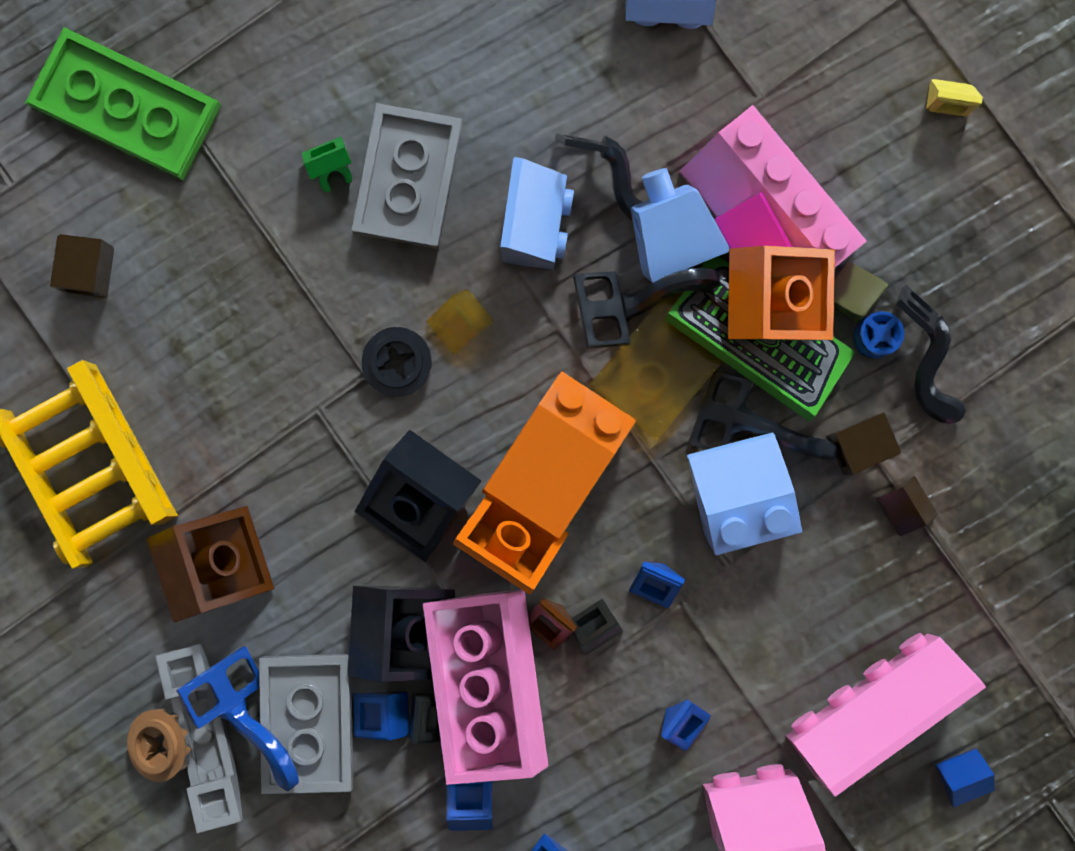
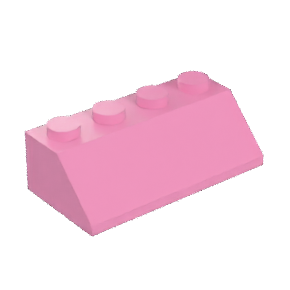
M753 105L718 132L679 171L684 180L698 190L706 206L715 217L763 192L792 247L835 249V267L867 242Z
M521 589L423 603L446 785L532 778L546 769L549 765L525 591Z
M918 633L910 637L900 645L899 649L902 652L889 662L886 659H882L865 670L863 675L866 678L853 688L850 685L841 687L829 696L827 701L830 704L817 714L813 711L805 713L791 725L793 731L786 735V737L815 778L834 797L986 688L981 679L940 637L928 633L925 636L922 633Z

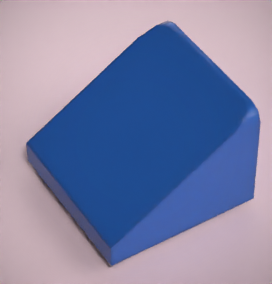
M407 692L353 693L354 738L390 741L406 737L409 734Z
M492 781L447 785L448 830L493 829Z

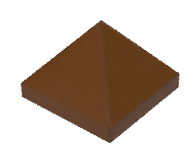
M544 598L528 613L530 631L553 650H556L577 628L563 605Z

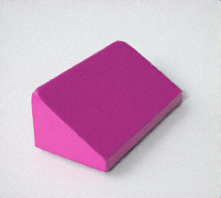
M763 192L734 206L715 218V222L729 248L764 245L792 247Z

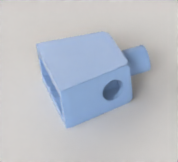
M667 168L652 171L642 177L649 200L631 207V215L643 276L654 283L666 275L688 269L729 252V246L696 188L684 185L674 189Z

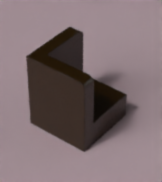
M58 235L50 287L67 294L107 298L114 247L102 239Z
M884 412L826 436L828 441L833 442L838 447L835 458L843 476L856 474L901 453V449Z

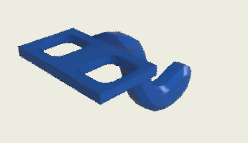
M243 646L176 691L197 729H200L216 717L227 720L243 737L259 749L268 761L278 786L288 792L299 783L297 770L290 755L280 741L265 726L253 719L246 709L245 698L260 688L259 671L247 647ZM245 658L253 673V681L241 690L234 691L226 675V670L238 660ZM204 683H208L216 697L217 703L214 708L198 717L188 700V696L194 689Z

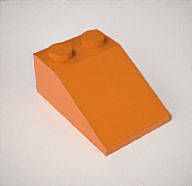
M561 371L487 482L482 493L557 542L626 438L636 419Z

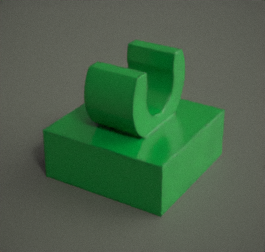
M342 136L302 152L303 163L310 179L318 177L320 187L324 192L331 191L327 177L333 171L342 173L347 184L352 182V174L348 167V164L352 162Z

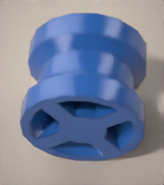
M880 311L872 313L861 320L855 327L853 332L854 346L860 354L867 358L878 359L885 357L901 346L905 333L903 324L898 317L890 312Z

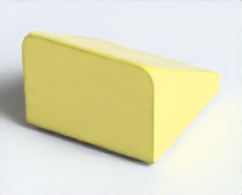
M932 79L929 84L926 110L967 117L982 104L983 97L973 85Z

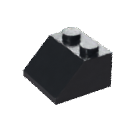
M409 430L383 459L354 512L426 562L463 511L482 480Z
M353 586L348 676L378 682L433 679L423 603L455 598V589Z

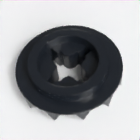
M390 327L379 331L367 342L362 354V370L368 383L378 392L391 397L413 394L426 383L432 368L431 353L425 340L416 332L404 327ZM390 345L400 356L415 354V356L409 358L410 361L404 364L405 379L394 369L380 371L381 368L385 367V364L391 361L389 355L391 352L388 347Z

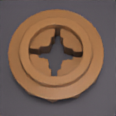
M165 708L149 710L137 716L131 724L127 737L128 754L135 769L146 779L155 782L167 781L175 778L179 771L187 767L185 757L192 748L186 745L185 736L189 730L180 727L179 715H169ZM164 735L162 745L167 751L158 753L157 749L160 743L156 737Z

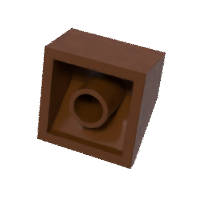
M248 506L172 526L146 538L174 623L275 589Z

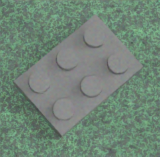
M376 103L351 230L353 234L439 250L463 126L461 118Z
M349 654L263 656L259 658L260 723L284 746L295 765L299 778V783L288 792L280 788L274 779L268 761L261 753V794L351 792L353 790L351 676H348Z

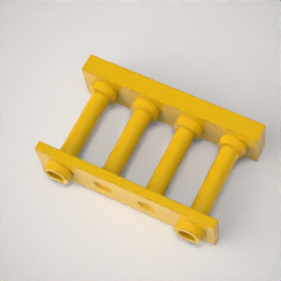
M84 360L67 368L73 380L69 383L70 388L17 417L10 410L0 409V446L8 449L56 539L53 542L56 554L64 564H69L72 569L84 568L93 564L86 550L87 548L139 519L143 521L149 520L151 525H163L178 516L97 365ZM78 403L82 406L86 404L94 418L90 421V427L36 456L24 433ZM99 441L102 444H108L115 457L111 459L110 466L56 494L45 471ZM119 480L124 483L128 481L135 494V497L132 498V504L77 533L65 510Z

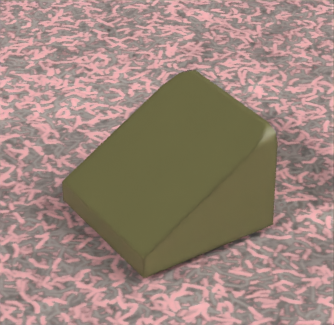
M848 261L834 279V307L856 323L867 314L888 284Z

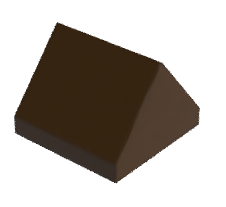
M915 476L876 498L899 536L926 526L938 514Z

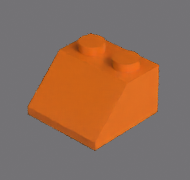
M765 245L730 248L728 339L833 340L835 249Z
M486 495L452 544L531 595L569 533L564 531L556 542Z

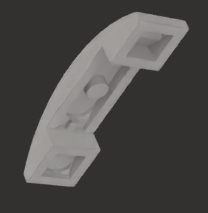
M198 644L156 655L165 699H171L174 715H179L180 727L189 730L185 736L186 745L192 748V750L186 755L185 760L191 786L186 788L196 833L241 822L243 818L239 783L226 720L216 717L200 729H197L176 691L210 668L202 645ZM204 683L194 689L188 696V700L198 717L214 708L217 703L216 697L208 683Z

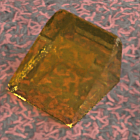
M466 289L449 298L426 322L454 355L493 323V319L474 295Z

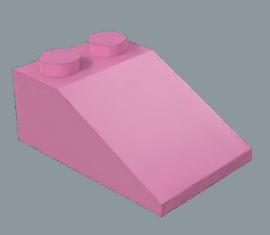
M783 765L763 766L757 769V775L741 778L737 772L723 773L714 776L713 783L703 784L712 836L720 851H826L823 838L800 781L790 769L784 770Z

